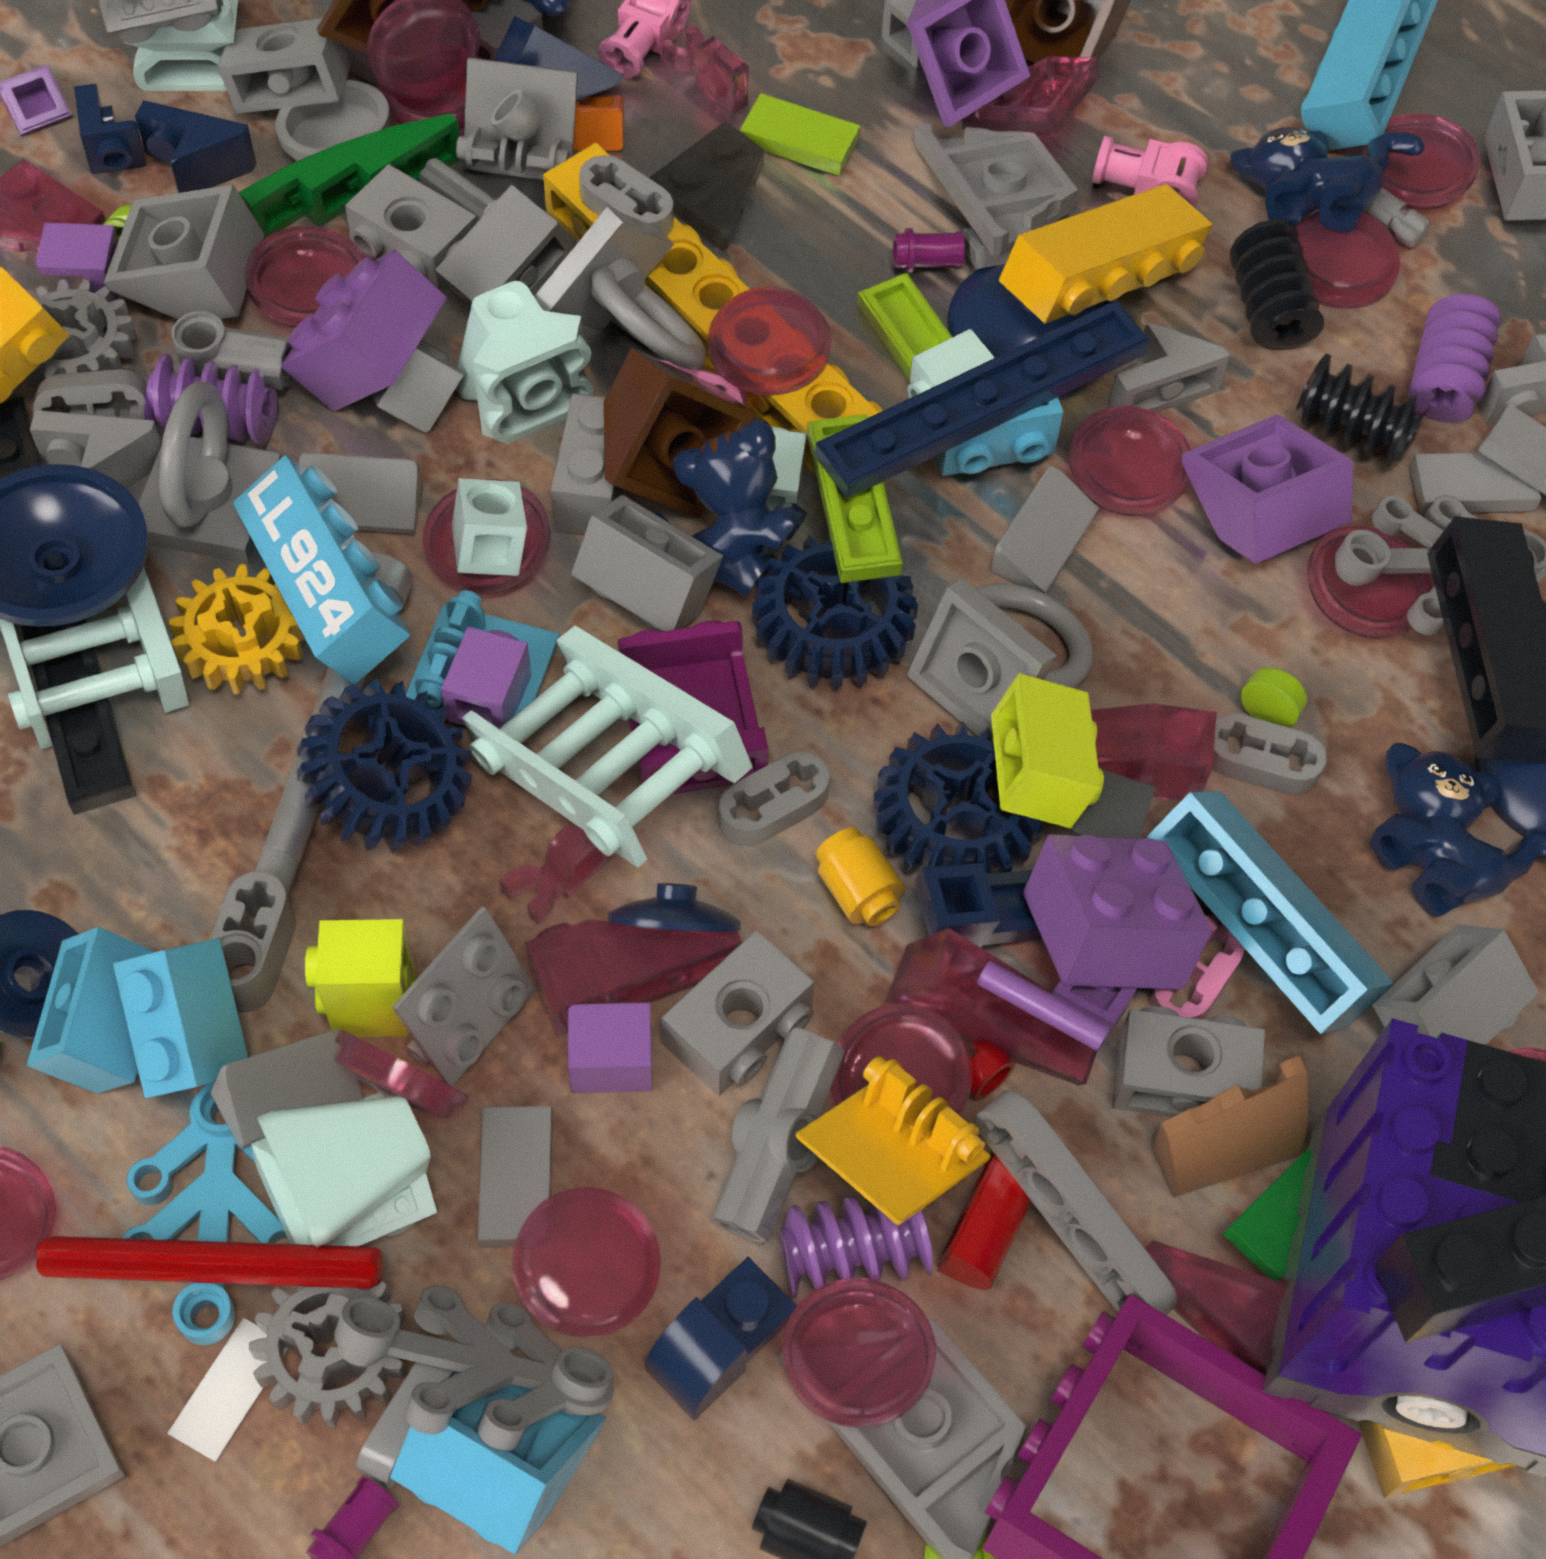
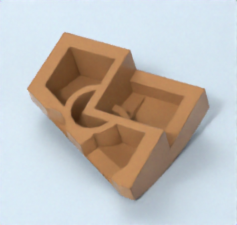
M1300 1056L1279 1064L1282 1072L1277 1083L1252 1091L1236 1085L1200 1106L1187 1109L1161 1122L1152 1149L1173 1197L1300 1156L1306 1136L1309 1111L1308 1074Z

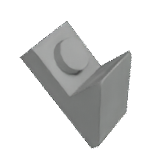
M1146 324L1144 334L1150 340L1147 354L1138 358L1140 362L1129 365L1115 375L1107 409L1117 426L1219 392L1230 358L1226 348L1158 324Z
M35 410L30 426V432L44 465L64 464L89 468L111 477L125 488L130 487L150 474L162 445L154 420Z

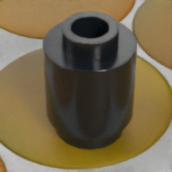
M788 1478L782 1491L772 1487L767 1488L754 1519L752 1530L764 1534L760 1550L780 1559H854L868 1521L852 1515L853 1506Z

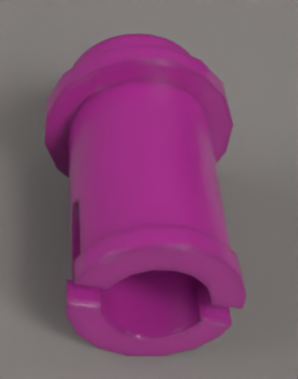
M906 228L904 233L894 234L892 248L894 267L904 268L905 273H913L914 268L923 267L962 268L965 254L962 231H956L955 233H914L912 228Z
M361 1476L357 1482L358 1485L322 1531L315 1528L311 1532L310 1537L314 1542L307 1549L306 1554L311 1559H357L391 1512L397 1509L399 1506L398 1502L378 1484L369 1478L366 1479L364 1476Z

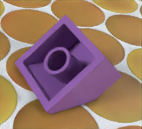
M916 0L907 21V26L944 126L950 127L1031 77L1005 0Z
M1279 414L1182 453V465L1218 538L1254 564L1272 559L1279 553L1309 540L1320 538L1326 533L1352 522L1353 460Z

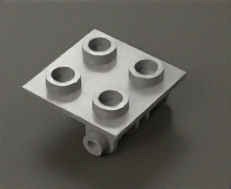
M468 57L464 136H459L456 149L457 158L463 159V169L543 180L544 173L571 158L574 146L578 72ZM515 90L524 92L534 102L539 113V127L534 136L525 141H513L505 137L490 122L491 116L499 103Z
M481 906L392 1008L409 1031L408 1035L411 1041L405 1047L406 1052L421 1065L425 1066L430 1061L446 1086L451 1088L470 1065L479 1058L482 1051L508 1021L519 1012L526 1000L536 990V987L487 908Z

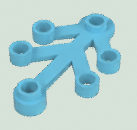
M215 1082L205 1085L194 1097L189 1111L191 1124L152 1158H144L137 1161L128 1171L126 1181L130 1192L139 1203L153 1206L162 1203L171 1194L173 1189L172 1176L206 1149L204 1173L147 1223L130 1228L124 1233L122 1238L172 1240L200 1215L198 1241L228 1242L230 1213L259 1243L275 1244L277 1241L287 1238L279 1219L234 1174L236 1147L239 1149L240 1147L227 1124L214 1122L216 1114L220 1111L210 1094ZM252 1146L240 1149L255 1163ZM159 1173L162 1175L159 1185L153 1190L143 1191L138 1188L140 1180L146 1174ZM192 1283L184 1288L176 1297L172 1315L175 1325L188 1341L197 1345H211L222 1340L232 1329L235 1321V1308L227 1292L224 1290V1284ZM208 1307H214L219 1310V1317L212 1326L208 1328L195 1326V1318L201 1310Z

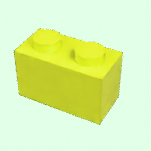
M1019 673L991 714L1000 809L1072 828L1085 809L1097 802L1104 784V774L1098 766L1095 745L1097 725L1092 721L1088 692Z
M403 919L319 920L318 946H307L305 956L307 987H315L317 1014H326L331 1031L342 1028L346 1038L409 1036V1031L392 1008L417 979V972Z

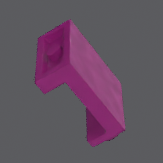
M713 620L704 621L694 627L663 632L643 630L632 636L618 639V652L735 723L753 766L738 781L768 765L769 748L764 727L759 728L743 655V632L739 621L724 623ZM631 718L628 719L630 732L641 725ZM658 743L636 762L640 785L681 750L671 743L666 746ZM712 769L707 772L698 770L672 794L729 786L734 783Z

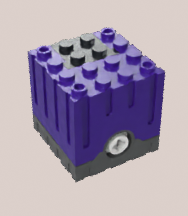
M1392 1018L1312 1129L1309 1151H1312L1310 1163L1304 1172L1297 1215H1300L1298 1228L1292 1235L1284 1278L1287 1281L1285 1295L1279 1304L1271 1347L1275 1348L1272 1364L1267 1368L1263 1392L1286 1400L1292 1397L1309 1402L1310 1407L1359 1422L1361 1420H1368L1382 1424L1381 1428L1431 1443L1435 1441L1453 1445L1456 1450L1493 1460L1492 1462L1502 1465L1511 1463L1525 1467L1526 1472L1546 1478V1305L1405 1343L1374 1268V1264L1404 1233L1546 1196V1062L1442 1032L1437 1038L1417 1033L1418 1025Z

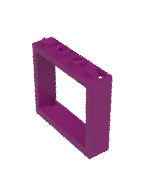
M1130 1293L1116 1318L1102 1311L1082 1348L1094 1355L1085 1371L1072 1363L1050 1400V1402L1062 1408L1053 1426L1039 1418L1017 1456L1029 1464L1021 1481L1018 1483L1006 1475L984 1512L997 1522L982 1549L997 1559H1103L1030 1511L1123 1349L1306 1461L1259 1559H1304L1363 1434L1327 1412L1310 1407L1309 1402L1292 1397L1286 1400L1264 1393L1266 1375Z

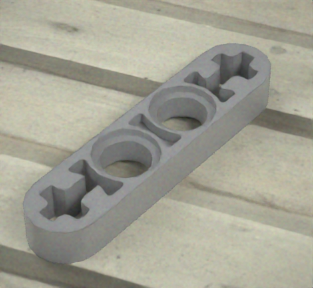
M1003 1090L976 1115V1124L986 1143L1117 1312L1120 1311L1128 1295L1131 1293L1165 1315H1168L1177 1305L1178 1301L1176 1291L1169 1279L1034 1105L1017 1092Z

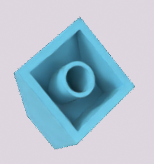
M510 1384L454 1410L447 1429L442 1433L425 1434L410 1427L389 1478L412 1491L421 1501L438 1507L469 1526L484 1540L498 1544L516 1555L548 1518L601 1431L607 1417L600 1413L576 1416L560 1410L527 1426L521 1443L517 1448L509 1451L494 1449L485 1444L478 1434V1426L487 1404L495 1399L513 1401L533 1390Z

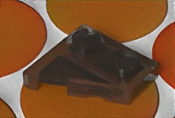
M724 121L650 176L649 179L663 187L671 195L673 213L724 252L729 248L732 241V230L739 214L743 215L748 204L750 188L756 184L764 166V149L727 121Z

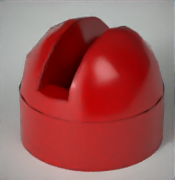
M974 1041L970 1043L975 1055L970 1059L967 1055L960 1052L955 1063L956 1076L962 1086L976 1100L984 1099L1000 1087L1010 1076L1016 1065L1002 1048L990 1041Z

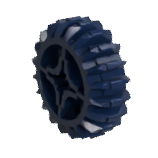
M808 535L803 542V551L787 544L782 552L781 560H769L770 566L765 573V577H759V581L755 586L752 620L755 621L756 638L759 641V645L767 646V656L770 659V663L774 664L785 661V672L789 679L803 671L807 673V682L811 689L820 681V678L831 679V684L837 692L842 686L844 678H851L862 688L864 683L867 682L868 671L883 679L885 673L889 670L890 662L900 663L905 655L906 645L910 644V641L914 638L916 628L914 620L917 618L918 603L916 602V597L912 596L914 586L911 582V576L899 575L841 583L830 536L827 538L826 544H818ZM863 594H866L874 601L883 616L882 618L871 612V605L861 599ZM789 604L797 608L799 616L808 622L805 629L799 626L787 610Z
M378 678L368 683L364 693L352 684L344 688L339 697L340 699L334 696L327 698L319 709L320 714L310 717L304 728L307 737L302 738L297 747V757L305 761L301 763L297 770V781L312 784L304 795L305 805L323 804L326 807L319 817L320 826L331 824L336 819L344 825L340 833L342 842L350 840L355 832L364 835L363 842L366 851L375 849L382 837H384L392 853L401 850L406 844L407 839L418 847L426 843L431 836V832L435 834L442 833L451 823V816L457 815L464 806L465 797L462 793L471 785L473 776L464 770L471 761L472 751L456 746L463 738L464 727L447 728L444 725V721L449 715L448 707L437 709L435 712L427 708L428 691L419 693L414 700L406 697L403 681L395 684L389 694H386ZM365 728L366 737L362 742V746L354 747L351 753H338L340 737L350 731ZM376 757H377V760H381V761H383V762H385V763H383L382 765H379V763L376 761ZM390 766L393 771H388L385 768ZM420 777H429L430 788L428 797L416 803L405 805L404 794L409 789L408 784H415Z
M964 722L956 727L955 735H947L938 723L931 730L929 740L914 732L912 737L908 739L907 750L895 747L889 757V766H883L879 771L877 786L879 788L874 792L872 804L875 813L879 814L876 816L875 828L879 836H887L886 850L889 857L905 854L903 867L906 870V874L921 866L925 868L983 863L986 874H990V871L993 873L1012 872L1013 862L1023 865L1030 857L1031 845L1039 842L1043 831L1041 820L1010 812V818L1007 819L997 812L998 805L987 796L990 786L999 793L994 743L991 742L992 733L989 726L980 733L979 737L968 735V729ZM911 793L922 799V807L931 814L930 823L927 826L916 816L910 805L908 797Z

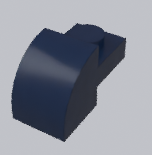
M983 863L922 868L916 877L915 887L934 950L950 957H974L983 945L1042 940L1043 938L1023 895L1033 870L986 874Z
M748 1256L701 1301L696 1296L680 1312L652 1347L645 1361V1370L695 1421L746 1371V1363L797 1315L798 1306Z

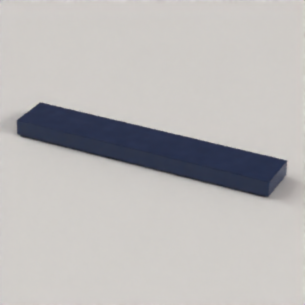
M1116 300L816 442L815 457L845 498L848 499L1146 355L1150 340Z

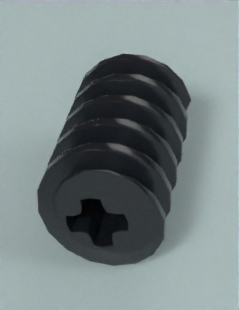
M1271 219L1255 224L1237 237L1230 249V262L1235 270V280L1240 287V298L1245 305V315L1250 322V333L1257 344L1275 350L1293 349L1309 343L1321 333L1325 320L1319 311V299L1313 293L1314 283L1308 275L1309 266L1303 258L1304 250L1298 240V230L1293 223L1285 219Z
M1326 353L1312 372L1297 404L1296 411L1303 406L1302 425L1311 427L1324 416L1323 435L1332 437L1345 426V446L1353 447L1366 436L1365 455L1374 457L1387 446V466L1391 468L1396 467L1408 453L1428 414L1430 406L1420 416L1415 414L1417 395L1413 393L1399 405L1394 404L1396 385L1392 383L1387 385L1378 395L1373 394L1374 375L1370 373L1357 385L1352 384L1353 365L1349 363L1336 375L1330 374L1332 355Z

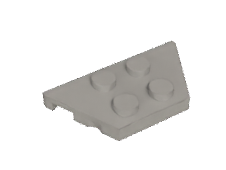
M921 123L915 125V147L992 256L1002 255L1013 248L1019 234L1054 223L1076 209L1078 189L1034 132L1009 130L996 132L985 128L965 127L964 139L934 136L932 134V124Z
M930 1317L898 1324L895 1329L885 1333L869 1330L843 1336L844 1343L802 1351L801 1345L787 1348L780 1353V1365L939 1559H974L991 1519L984 1512L1005 1476H1009L1025 1439L1027 1426L937 1322Z

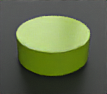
M1267 667L1256 670L1241 691L1242 704L1252 717L1286 727H1291L1297 722L1308 701L1306 691L1301 683L1291 674L1277 668Z

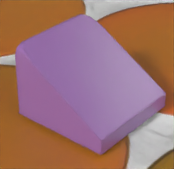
M48 64L0 82V99L21 136L72 117V113Z

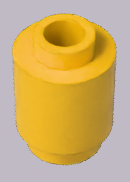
M849 827L836 832L818 847L815 853V858L820 864L818 874L852 924L867 923L871 927L877 926L892 918L901 908L899 900L905 893V885L871 836L862 835L856 827Z

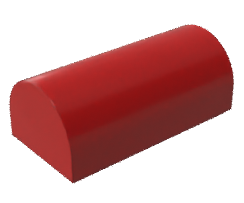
M993 1151L990 1152V1159L984 1164L936 1265L939 1267L938 1272L969 1287L981 1290L992 1288L1032 1202Z

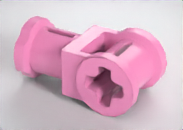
M624 0L617 10L618 30L614 35L605 38L599 45L598 55L601 62L623 74V79H631L634 76H638L643 69V59L649 50L661 54L670 41L676 40L681 35L689 17L691 0Z
M1104 136L1094 168L1092 183L1100 185L1103 181L1134 188V195L1168 184L1172 189H1179L1178 194L1195 208L1198 201L1196 185L1198 180L1202 179L1207 171L1208 157L1201 148L1189 142L1178 141L1169 144L1149 139L1147 149L1142 150L1114 143L1113 137ZM1185 158L1184 169L1180 171L1178 170L1180 160Z

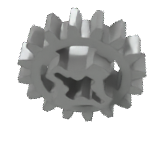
M63 279L59 280L57 291L49 293L42 286L36 288L39 298L36 301L60 324L70 337L56 349L50 359L41 363L26 377L29 386L36 388L47 377L57 374L114 369L123 370L120 358H133L135 352L131 340L136 339L137 336L131 316H129L125 301L123 299L114 300L112 291L107 286L94 293L90 280L84 279L77 289H70L67 281ZM107 325V331L104 334L103 328Z
M381 1281L379 1285L368 1290L298 1286L299 1290L291 1296L284 1290L275 1288L271 1292L279 1307L275 1315L271 1313H257L254 1319L258 1327L267 1334V1337L249 1342V1351L254 1359L268 1361L260 1365L253 1374L261 1388L275 1385L268 1397L273 1406L280 1411L295 1401L293 1415L298 1423L306 1425L315 1410H319L327 1427L336 1428L339 1410L349 1408L358 1421L365 1419L366 1414L363 1401L370 1395L386 1404L390 1396L383 1381L386 1376L404 1378L406 1369L401 1360L386 1355L372 1366H356L344 1360L340 1356L337 1347H330L325 1357H322L316 1345L319 1342L324 1344H331L335 1339L334 1332L342 1309L349 1300L357 1297H371L387 1303L390 1297L387 1285ZM326 1303L324 1306L319 1307L307 1314H304L313 1307ZM400 1303L390 1304L399 1315L400 1324L403 1323L406 1317ZM284 1347L291 1349L293 1354L302 1357L297 1370L300 1375L298 1381L294 1380L287 1373L284 1363ZM354 1376H359V1378H357L350 1384L335 1389V1386L337 1384H340Z

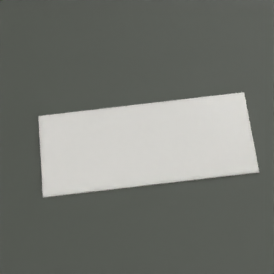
M245 1318L241 1320L167 1433L215 1462L264 1388L260 1387L253 1372L260 1365L268 1361L254 1359L249 1351V1342L267 1337V1334L256 1324ZM284 1347V1355L289 1348Z

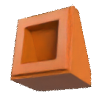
M591 95L576 101L573 150L582 151L594 143L599 144L605 151L621 150L624 134V97L621 95Z

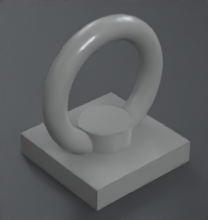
M608 206L534 295L544 311L581 316V325L602 331L612 318L615 317L650 349L681 368L694 370L700 368L706 360L704 344L696 332L668 303L644 285L647 276L672 248L674 243L659 228Z
M205 381L195 382L185 388L176 400L166 424L162 445L138 504L144 515L148 531V545L249 563L255 544L232 502L282 457L281 453L228 444L226 406L221 393L211 383ZM200 411H202L203 439L190 437Z
M961 578L947 586L906 676L958 720L964 722L977 736L989 726L992 733L991 742L994 743L991 714L1019 673L1075 688L1084 681L1091 671L1094 651L1090 636L1082 622L1072 611L1051 596L1026 586L1010 583L989 584L975 589L966 580ZM1000 608L1022 610L1039 617L1051 625L1061 635L1068 647L1069 659L1067 663L1058 669L1050 670L1057 655Z

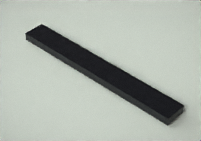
M22 397L7 400L0 404V478L26 468L43 465L30 432L31 421ZM57 567V568H54L52 571H54V570H60V569H62V568H64V567ZM83 619L78 622L58 626L37 627L21 625L24 640H29L88 622L87 619ZM95 647L31 665L38 691L102 673ZM109 697L45 716L68 804L74 815L137 796Z

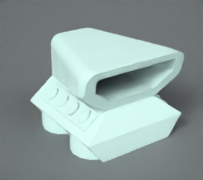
M216 0L219 15L213 16L206 26L198 30L181 31L169 25L159 27L151 38L143 42H123L124 44L139 47L133 67L134 80L138 88L144 91H227L217 67L225 46L234 43L238 0Z
M521 281L509 282L480 294L473 299L458 361V368L462 371L463 377L456 387V392L463 399L478 400L482 435L508 445L566 420L572 394L593 396L594 388L584 372L592 352L582 336L581 316L543 311L527 285Z
M379 1092L359 1101L274 1110L257 1116L266 1137L251 1143L257 1171L290 1244L315 1245L316 1247L322 1245L360 1246L384 1235L394 1236L402 1234L410 1229L415 1222L437 1213L426 1175L431 1158L430 1150L404 1096L384 1097Z

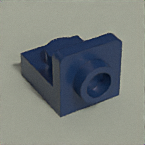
M97 84L74 86L80 136L91 174L144 167L146 161L137 123L133 120L116 122L113 106H102Z

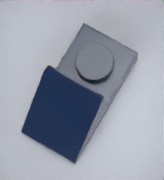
M143 100L135 115L146 155L156 157L165 162H171L178 193L215 187L253 172L257 164L247 124Z

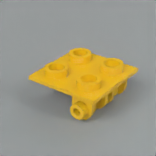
M877 1056L867 1065L863 1072V1078L869 1082V1085L799 1130L795 1137L897 1226H900L986 1163L991 1155L984 1150L985 1142L978 1137L979 1128L974 1123L966 1122L948 1107V1102L942 1097H937L930 1102L932 1089L926 1084H922L914 1089L917 1080L903 1070L901 1063L896 1059L886 1061L883 1057Z

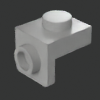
M1546 334L1534 335L1519 366L1493 372L1485 394L1478 404L1486 424L1495 423L1498 416L1509 403L1530 417L1546 412Z

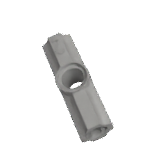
M792 1028V1031L788 1032L761 1099L748 1100L737 1113L732 1128V1142L737 1152V1157L710 1219L711 1222L723 1230L756 1243L764 1244V1242H768L796 1172L808 1171L817 1162L819 1157L795 1136L799 1130L820 1117L819 1115L845 1053L834 1041L825 1039L812 1031Z

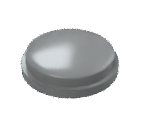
M346 80L340 101L281 108L276 117L275 130L284 151L296 161H299L338 143L390 127L391 112L387 99L377 88L364 82Z

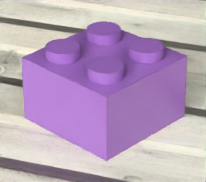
M395 249L374 261L366 257L347 276L342 277L339 274H335L321 287L315 297V300L320 305L314 315L308 316L301 321L289 336L288 343L292 346V349L281 364V367L333 412L395 383L447 297Z
M1048 834L1023 891L1025 900L1063 986L1184 989L1213 932L1167 841L1150 838L1125 839L1095 837L1092 835Z

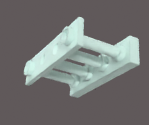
M144 567L136 582L124 594L128 605L118 607V614L22 642L19 640L14 623L0 619V628L20 688L18 691L8 693V697L19 730L32 727L40 750L53 746L44 716L142 687L145 693L154 690L158 691L165 713L189 706L181 670ZM124 638L127 639L128 644L139 640L141 642L144 654L135 656L134 664L38 692L35 691L28 669L30 665Z
M574 625L556 640L567 662V665L563 667L565 675L500 729L472 710L462 717L474 740L469 745V750L472 751L471 754L479 765L489 774L494 775L500 771L583 829L589 840L603 854L610 856L616 852L638 868L648 859L632 827L698 770L707 772L712 769L735 784L753 766L737 727L732 720ZM592 693L601 699L537 754L521 744L580 694L587 697ZM631 718L641 724L576 780L559 770L616 720L626 721ZM658 743L662 746L671 743L681 750L616 807L598 796Z

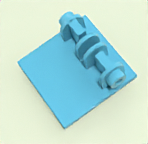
M462 590L458 593L457 597L450 598L448 604L443 603L406 692V697L414 700L419 693L428 691L426 707L433 712L444 708L441 687L467 627L486 632L500 630L513 635L519 641L528 643L531 678L516 712L518 714L537 698L556 649V640L560 637V633L484 614L480 606L482 603L481 597L474 592Z

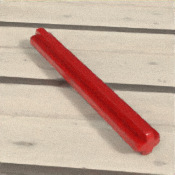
M52 1236L41 1240L36 1250L38 1257L36 1261L37 1272L43 1277L371 1289L381 1283L384 1264L383 1253L379 1248L362 1246L322 1245L316 1247L315 1245Z

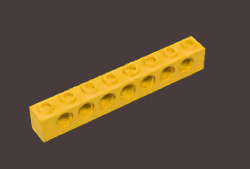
M597 143L592 144L543 174L546 213L559 222L561 227L577 243L599 217L583 204L579 183L580 168L586 161L597 156H610ZM674 217L673 228L667 236L674 245L647 276L644 285L668 303L699 336L706 350V360L702 366L708 371L729 376L741 384L747 396V408L756 413L754 417L757 420H764L771 427L807 433L808 421L867 414L869 418L883 411L876 402L867 401L851 386L847 376L838 366L834 364L829 365L812 348L803 332L788 326L775 313L771 303L765 296L760 293L755 294L738 278L736 271L727 260L723 258L718 259L703 245L699 235L691 226L687 224L682 225ZM806 435L805 467L816 476L808 436Z

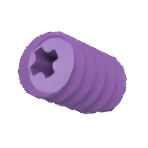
M1455 294L1438 300L1430 307L1421 336L1417 362L1412 373L1413 378L1408 389L1409 395L1411 393L1417 395L1415 410L1418 413L1422 414L1430 406L1426 417L1440 422L1464 421L1470 419L1474 413V404L1482 400L1486 391L1485 382L1490 373L1489 365L1494 356L1493 347L1497 341V330L1502 320L1500 309L1492 301L1478 295Z
M169 354L160 355L155 370L150 374L144 397L145 420H154L155 425L158 423L165 430L171 410L180 394L189 385L205 381L214 385L223 397L227 411L228 437L230 439L242 442L250 436L251 441L256 445L263 446L268 443L276 425L278 395L274 386L271 388L265 387L262 369H253L248 383L244 384L242 383L241 369L238 365L229 366L225 379L219 380L218 365L214 361L206 363L200 377L197 376L196 364L193 358H184L178 373H174L172 357ZM202 411L199 412L191 432L192 435L201 433L203 430Z
M850 1196L844 1197L842 1201L839 1219L836 1218L828 1202L819 1201L816 1202L810 1224L800 1206L793 1205L789 1206L787 1210L784 1228H780L783 1264L791 1298L797 1297L800 1278L803 1275H808L816 1292L821 1294L825 1293L829 1271L834 1270L837 1272L845 1289L853 1288L856 1267L864 1266L873 1285L881 1284L884 1262H892L901 1280L909 1278L911 1259L914 1257H919L929 1276L932 1273L931 1242L922 1209L900 1226H897L870 1201L868 1202L865 1215L856 1198Z

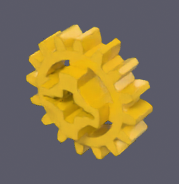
M239 564L235 577L229 578L226 577L220 568L213 570L214 583L207 586L204 582L197 579L191 582L195 593L193 599L188 597L177 598L175 602L180 616L169 618V626L174 637L171 640L178 661H183L188 676L194 679L203 674L207 687L210 690L214 691L223 680L230 682L233 694H240L244 681L253 680L255 686L259 690H263L266 688V674L273 672L275 675L285 678L288 676V671L284 660L286 658L301 660L304 656L300 641L306 639L281 592L274 583L268 568L261 570L256 578L249 577L246 564ZM234 621H239L242 630H245L246 636H240L237 627L234 626Z

